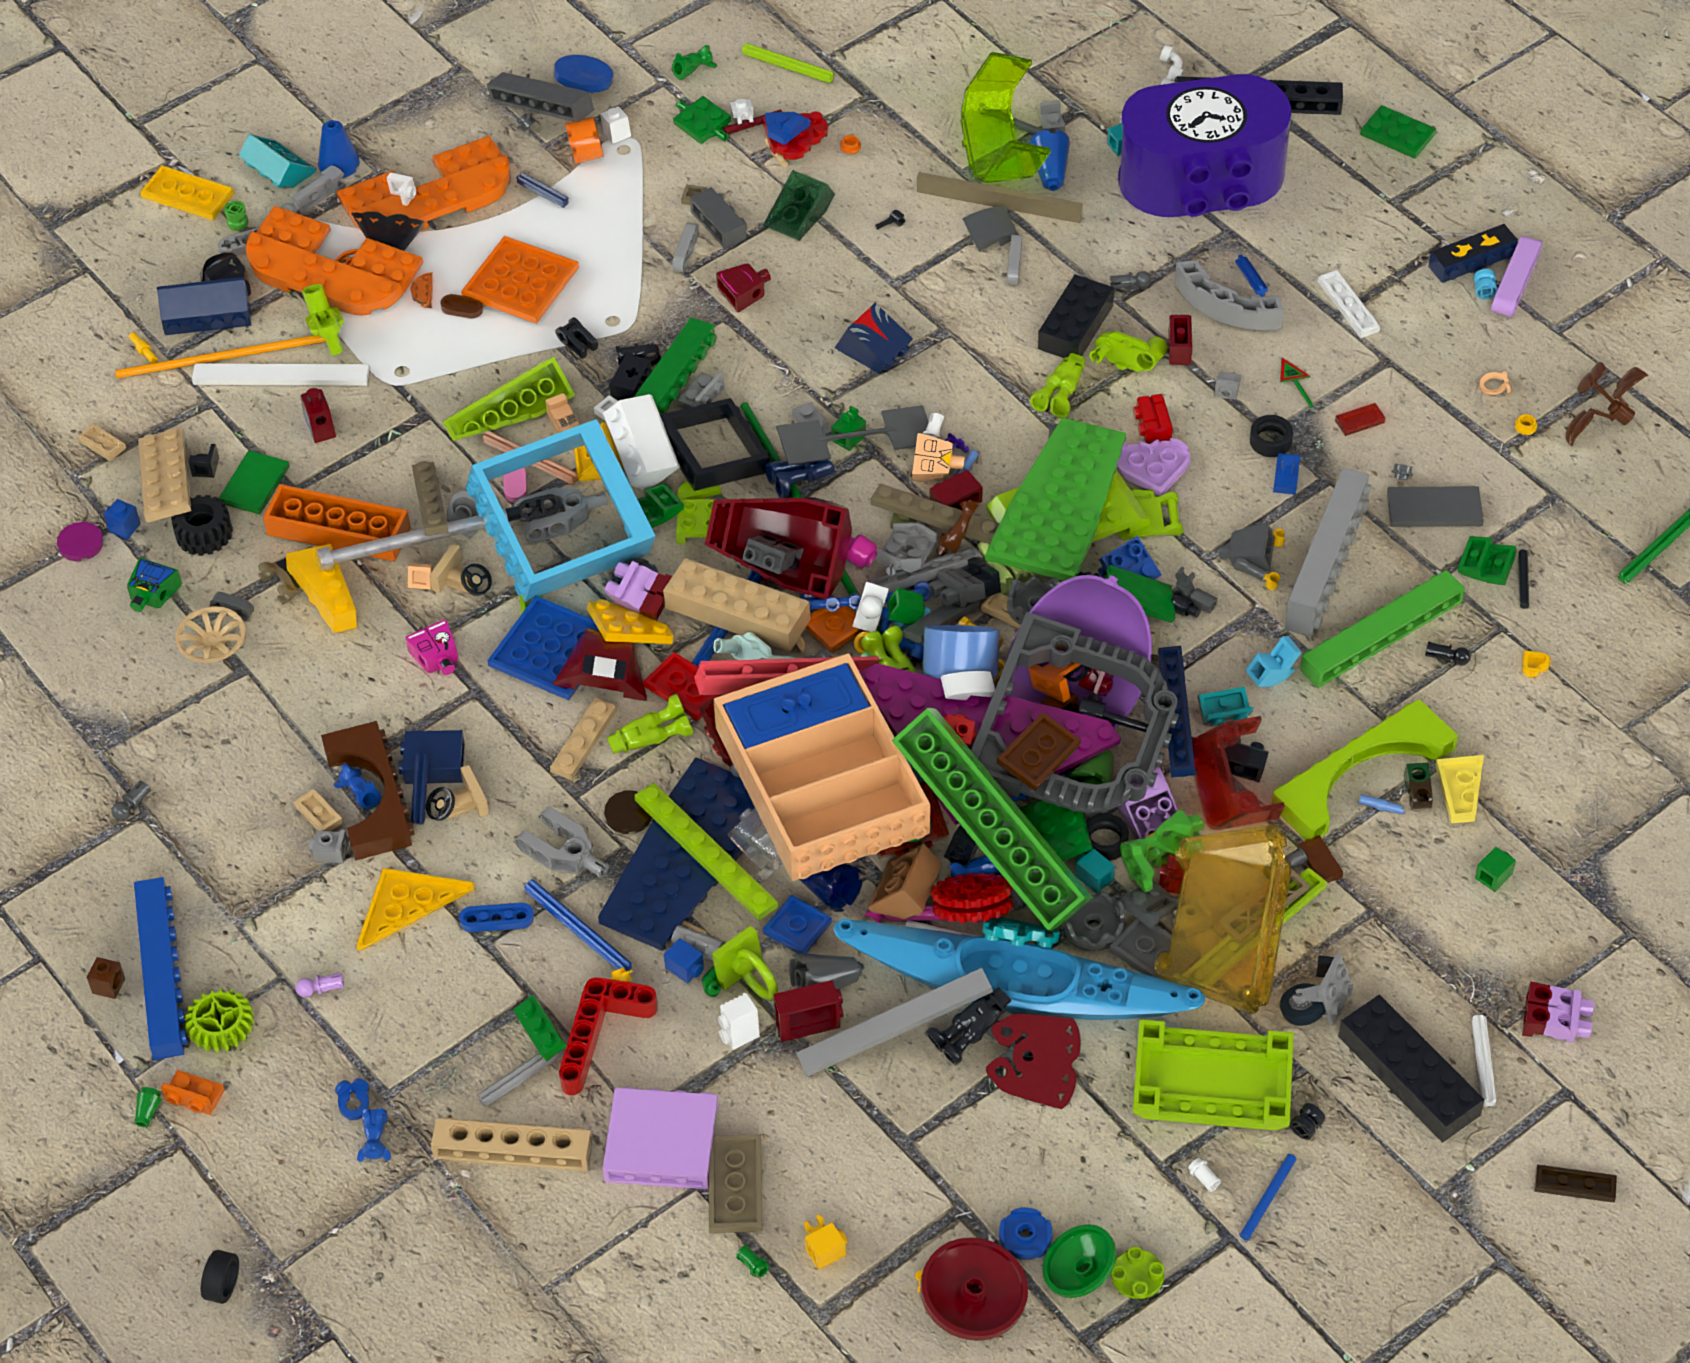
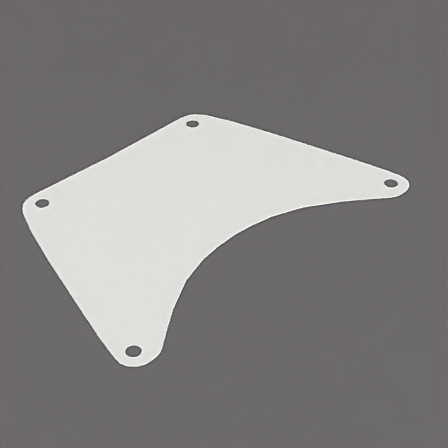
M630 137L614 144L607 140L601 144L604 157L579 164L571 173L553 185L551 188L568 196L569 204L565 208L554 204L542 196H538L511 211L486 220L448 229L419 232L405 251L422 257L424 263L401 298L391 307L385 310L383 308L373 310L370 315H353L340 311L344 323L338 335L363 364H369L370 371L378 379L390 385L398 386L424 381L512 357L566 346L558 339L555 330L560 326L563 327L568 324L569 319L572 317L577 318L596 339L628 330L636 320L641 293L643 165L639 142ZM626 145L631 148L629 154L620 155L617 153V148ZM320 221L329 224L331 231L315 254L336 260L345 251L359 249L366 238L358 228ZM503 236L579 262V269L537 324L483 305V313L473 319L447 315L441 310L440 301L444 296L449 294L462 296V289ZM610 316H617L620 319V323L617 326H608L605 321ZM405 366L409 369V374L405 377H398L394 371L397 367Z

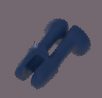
M829 460L788 465L787 461H773L765 464L767 480L770 484L775 483L776 493L779 498L789 496L792 484L803 480H808V483L814 482L819 478L830 475L835 469L833 463Z

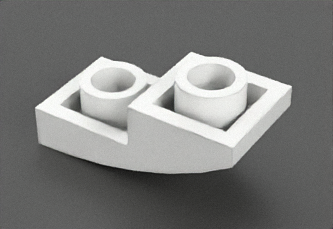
M988 671L958 672L941 677L946 699L967 700L971 695L992 697L995 692L992 675Z

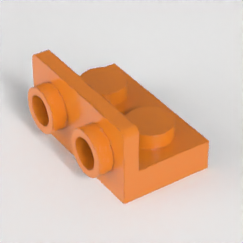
M180 1070L176 1071L170 1084L163 1083L161 1086L164 1098L168 1103L175 1106L182 1105L188 1107L193 1112H203L209 1115L212 1114L225 1091L223 1084Z

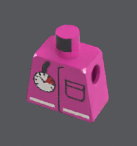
M446 619L405 637L409 654L428 673L441 670L443 675H449L455 670L454 663L458 661L457 648Z

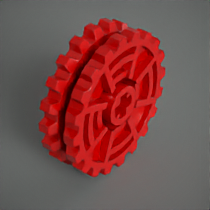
M967 873L966 875H955L953 878L947 877L945 881H938L937 885L932 886L933 913L936 917L940 916L941 920L948 919V922L960 921V923L968 921L977 923L980 920L989 921L990 918H999L1001 914L1006 915L1008 910L1013 909L1012 886L1004 876H996L994 873Z

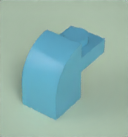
M1282 636L1270 654L1257 653L1245 671L1258 687H1272L1285 681L1293 674L1295 669L1292 665L1302 652L1289 636Z

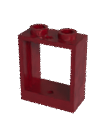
M833 980L773 994L775 1023L781 1042L840 1028V1018L844 1017L841 1006L843 998L841 990L835 989Z

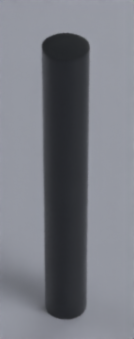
M1522 549L1518 552L1520 607L1527 609L1529 607L1528 551Z

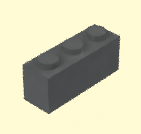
M710 187L690 197L691 213L724 249L746 239L747 224L745 220L735 213L734 208L724 201L720 193L717 194Z

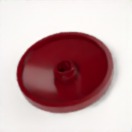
M960 1238L942 1245L930 1256L921 1276L920 1294L925 1310L940 1328L962 1339L980 1341L1003 1335L1019 1321L1028 1298V1283L1020 1263L1004 1247L986 1239Z

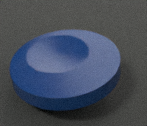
M568 55L559 58L555 62L554 77L565 87L595 93L608 89L612 84V69L605 62L594 57Z

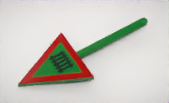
M1282 358L1280 383L1293 380L1309 407L1313 408V403L1298 379L1309 378L1310 375Z

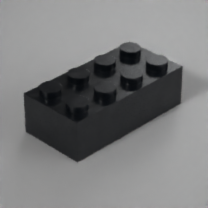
M1074 274L1038 331V349L1062 358L1068 357L1070 353L1082 356L1113 307L1114 287Z

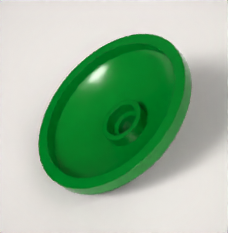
M1091 1224L1079 1225L1061 1234L1052 1243L1043 1261V1277L1047 1286L1055 1294L1065 1298L1085 1296L1096 1290L1109 1277L1116 1262L1117 1249L1113 1238L1102 1227Z

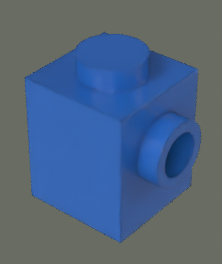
M116 499L104 513L109 532L127 540L140 526L136 506Z
M681 938L664 953L665 969L687 984L694 977H699L703 972V953Z

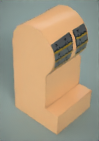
M564 393L546 400L547 415L559 433L579 426L578 419L568 405Z

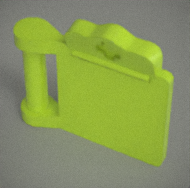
M1134 489L1131 491L1149 517L1150 525L1132 533H1129L1127 529L1120 531L1119 538L1121 540L1133 539L1137 536L1139 538L1158 535L1178 536L1184 532L1183 525L1179 521L1177 508L1179 498L1177 493L1169 492L1155 497L1153 490ZM1161 504L1168 505L1171 524L1165 527Z

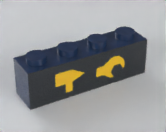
M1505 224L1431 251L1428 267L1441 283L1454 280L1467 273H1472L1480 268L1511 258L1518 244V239Z

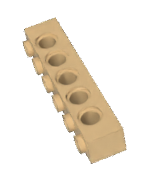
M436 1118L431 1149L434 1159L588 1171L592 1138L591 1131L583 1128L565 1129L557 1126L539 1127L531 1124L514 1125L506 1122L488 1123L480 1120L462 1121L454 1118ZM459 1137H465L462 1140H457ZM485 1139H491L488 1142H483ZM511 1141H517L516 1143L508 1144ZM536 1143H543L539 1146H534ZM562 1145H568L565 1148H560Z

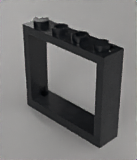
M731 398L660 415L680 465V470L694 491L765 474V464L770 461L769 452L763 448L759 437L754 434L749 422L744 419L740 408L735 405ZM726 418L751 457L701 468L678 432V429Z

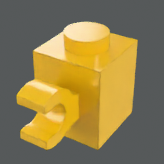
M818 1214L816 1215L818 1226L812 1227L808 1221L804 1222V1229L808 1234L804 1239L805 1250L819 1270L846 1256V1244L848 1241L844 1232L841 1229L837 1230L832 1222L824 1226V1219Z

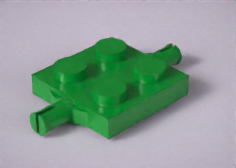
M705 96L700 97L691 105L686 104L681 99L677 101L676 107L682 110L681 113L673 118V122L677 127L700 144L715 136L723 142L728 140L729 134L723 131V128L732 122L731 116Z

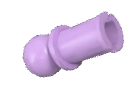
M341 972L321 977L316 975L315 981L309 978L300 979L296 983L295 990L301 997H309L317 990L319 995H322V992L343 989L344 981Z

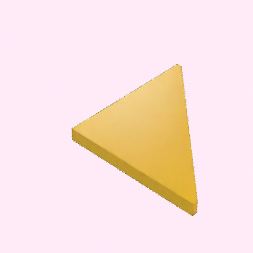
M383 868L356 944L357 950L361 951L468 894L474 890V882Z

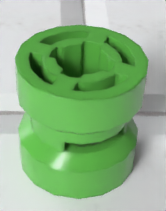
M241 201L227 203L224 211L228 227L235 231L246 228L248 217L244 203Z

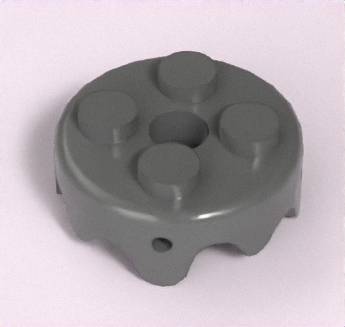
M1032 576L1027 582L1022 584L1016 578L1012 582L1007 599V610L1011 618L1021 625L1026 612H1030L1033 608L1031 605L1036 604L1048 591L1059 584L1058 580L1051 578L1049 581H1043L1037 576Z
M1104 891L1091 895L1093 898L1062 924L1065 936L1076 947L1089 951L1108 949L1123 933L1125 927L1123 903L1121 900H1113ZM1090 920H1096L1100 923V925L1096 927H1091L1087 924V922Z

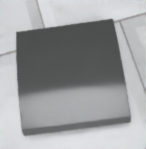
M1004 205L983 209L962 218L979 252L999 242L1000 246H1003L1011 241L1012 234L1019 235Z

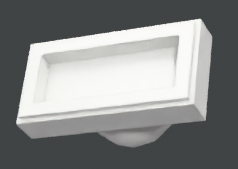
M866 582L852 627L867 632L876 631L889 590L888 588Z

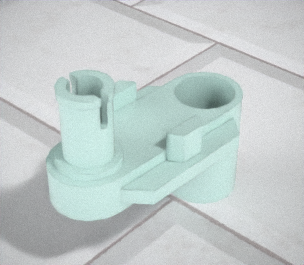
M747 632L745 635H734L732 639L717 638L713 645L714 651L717 654L731 653L737 660L794 659L792 656H773L771 647L752 632Z

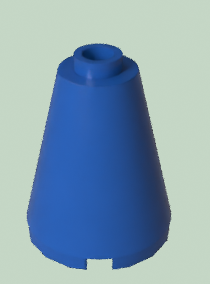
M330 120L323 124L318 156L319 171L322 173V171L333 165L344 173L342 178H346L356 172L355 168L360 164L359 156L343 125L339 121Z
M1049 130L1037 132L1031 136L1030 143H1028V149L1042 185L1050 191L1058 190L1064 184L1070 147L1068 135L1059 130H1056V133H1050Z

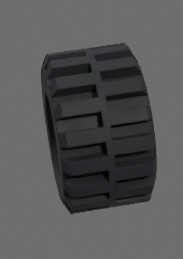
M210 495L190 497L191 511L171 516L177 544L179 547L181 546L183 551H189V554L192 555L198 553L199 556H204V553L210 555L215 550L220 551L222 546H226L229 543L228 540L231 539V532H233L225 503L219 501L217 497L211 498Z

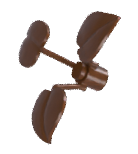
M1597 363L1591 372L1586 374L1581 380L1577 390L1582 394L1593 385L1611 402L1608 407L1610 412L1607 414L1592 408L1587 412L1585 410L1581 411L1567 427L1566 440L1568 444L1573 447L1575 439L1592 421L1594 414L1608 418L1612 422L1616 419L1622 425L1628 424L1633 419L1635 411L1624 401L1622 395L1640 380L1647 377L1648 374L1638 367L1631 368L1618 381L1617 389H1615L1612 398L1596 382L1604 374L1606 368L1604 363Z

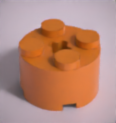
M594 117L565 124L571 149L576 151L573 152L576 164L604 157Z

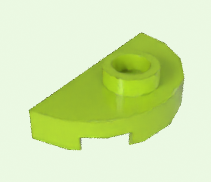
M686 481L679 487L677 497L679 499H704L721 494V488L717 485L694 491L689 482Z

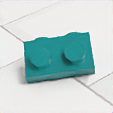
M1245 686L1201 694L1197 697L1203 724L1210 723L1211 726H1219L1224 724L1225 720L1234 719V722L1247 720L1248 716L1253 712V707H1249Z

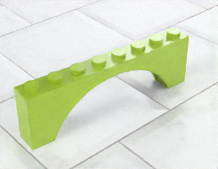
M1418 699L1412 704H1406L1398 713L1389 715L1376 727H1370L1362 736L1351 739L1340 750H1334L1326 759L1321 762H1315L1304 773H1298L1290 782L1285 785H1279L1273 791L1271 807L1305 841L1319 835L1322 837L1328 833L1330 823L1327 808L1329 792L1346 771L1365 760L1388 754L1418 755L1436 761V759H1442L1456 750L1458 735L1426 704Z

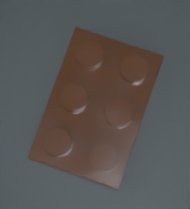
M1042 712L997 758L996 763L1036 791L1080 746L1081 739Z

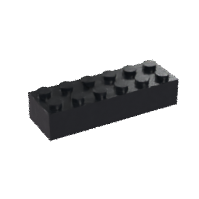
M1380 994L1341 1020L1338 1037L1442 1143L1481 1116L1485 1099Z

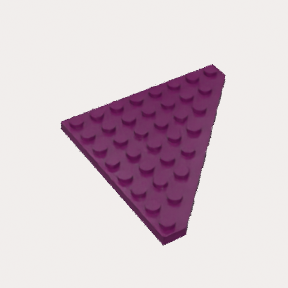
M878 663L859 671L895 737L927 708L937 709L943 717L947 714L967 716L968 720L975 721L974 730H976L977 737L992 697L972 695L967 700L946 699L941 679ZM1007 695L1004 700L1007 701L1005 712L1003 715H998L992 730L1000 734L1008 748L1042 712L1047 714L1081 739L1080 746L1054 771V774L1057 775L1121 743L1120 736L1108 720ZM971 744L970 746H968V748H969L970 750L972 749L973 744ZM934 793V795L936 796L942 807L945 809L955 825L959 824V822L953 816V814L948 810V808L943 804L939 797Z

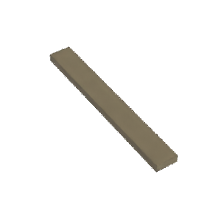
M918 172L917 192L992 207L1004 205L1008 210L1080 223L1082 220L1083 203Z

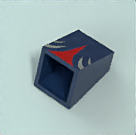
M874 303L847 328L835 348L880 374L885 368L889 370L897 362L895 359L897 356L902 358L910 350L908 345L913 338L880 306Z

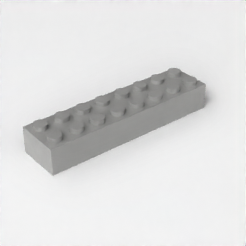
M1342 468L1288 600L1285 630L1312 637L1315 629H1320L1323 619L1321 614L1322 612L1326 613L1330 601L1327 598L1329 595L1334 594L1336 582L1334 581L1341 576L1343 569L1341 564L1347 561L1350 551L1348 546L1353 545L1356 537V532L1354 531L1360 528L1363 519L1361 514L1362 512L1366 513L1369 505V500L1366 499L1370 494L1372 486L1368 484L1369 474Z

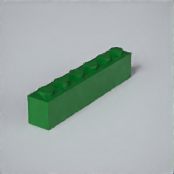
M690 318L634 397L650 394L654 399L659 414L667 413L669 405L673 400L677 399L681 388L687 385L688 378L692 373L696 372L698 364L701 360L705 359L709 348L715 345L717 335L715 334L714 324Z

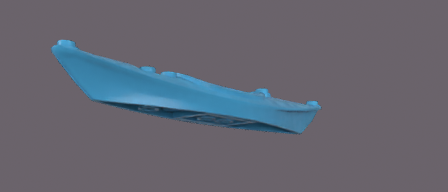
M842 919L834 925L835 935L846 944L934 989L982 968L992 990L994 991L999 987L1011 999V1002L1004 1007L1007 1012L1084 1020L1158 1017L1195 1010L1205 1002V995L1199 989L1038 945L1025 943L1024 946L1009 944L1010 940L1001 938L999 941H990L984 939L985 936H971Z

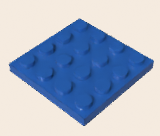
M535 596L487 660L488 666L569 701L580 685L577 684L576 689L553 686V683L586 628L599 629L593 619Z

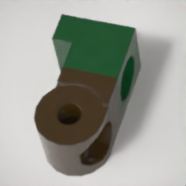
M1428 762L1406 764L1404 782L1407 785L1411 809L1432 808L1433 795ZM1414 770H1421V771H1422V772L1412 773Z

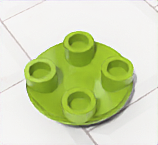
M1134 1246L1116 1258L1111 1272L1112 1283L1122 1295L1128 1298L1145 1299L1157 1293L1161 1288L1165 1275L1164 1266L1154 1254Z

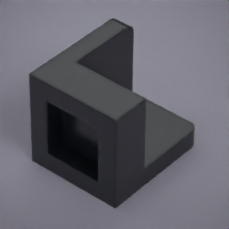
M211 444L208 454L190 455L188 462L192 477L214 478L219 461L216 444Z

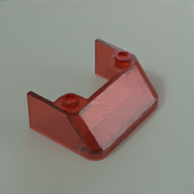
M1261 716L1225 722L1192 739L1196 775L1193 776L1205 822L1213 830H1223L1279 819L1285 808L1284 802L1260 807L1259 800L1253 792L1247 790L1236 792L1225 751L1226 747L1237 744L1240 736L1256 733L1262 721Z

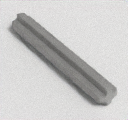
M565 1048L549 1061H546L538 1053L478 1094L480 1103L484 1107L490 1105L564 1055Z

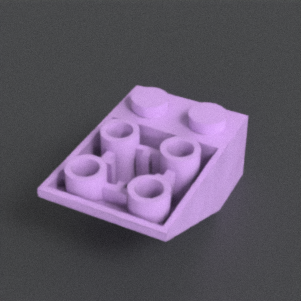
M1160 767L1154 770L1155 773H1158L1154 787H1148L1146 795L1142 800L1136 802L1128 800L1123 806L1117 807L1136 839H1142L1154 833L1163 822L1178 811Z

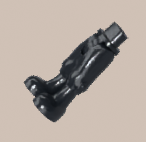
M997 987L991 994L975 1000L961 1013L956 1014L952 1020V1025L946 1030L939 1031L934 1027H930L925 1033L941 1053L943 1052L952 1064L957 1066L962 1061V1054L968 1045L975 1044L982 1039L983 1035L993 1026L1001 1014L1005 1012L1004 1007L1011 1002V999L1004 991ZM963 1033V1036L953 1044L951 1043L959 1034Z

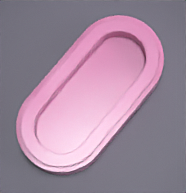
M525 468L503 475L504 495L507 501L515 503L519 498L527 496Z

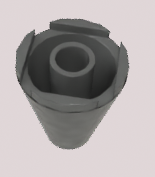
M797 953L792 955L795 959H790L789 963L791 986H796L797 988L833 980L835 989H842L857 982L859 976L862 975L861 964L854 957Z

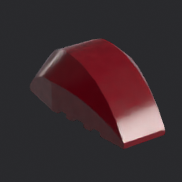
M816 497L716 499L713 501L705 545L728 558L734 559L741 563L742 566L759 573L760 576L772 580L784 589L827 599L833 594L844 572L852 534L849 509L843 505ZM767 533L783 539V542L788 541L803 547L804 550L798 569L791 570L788 568L782 574H777L742 560L748 538Z

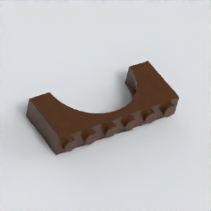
M377 721L321 735L329 767L347 764L348 766L365 769L374 774L385 787L384 795L378 808L362 822L347 827L355 861L412 846L410 836L415 835L412 822H406L405 817H408L409 813L406 802L401 803L400 798H404L401 785L395 784L394 781L398 779L395 765L390 766L389 764L390 761H393L390 747L385 748L384 743H388L385 730H380Z

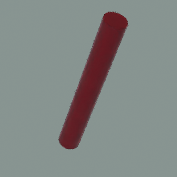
M765 114L753 118L754 122L745 120L742 121V124L736 123L724 127L723 131L727 134H732L763 124Z

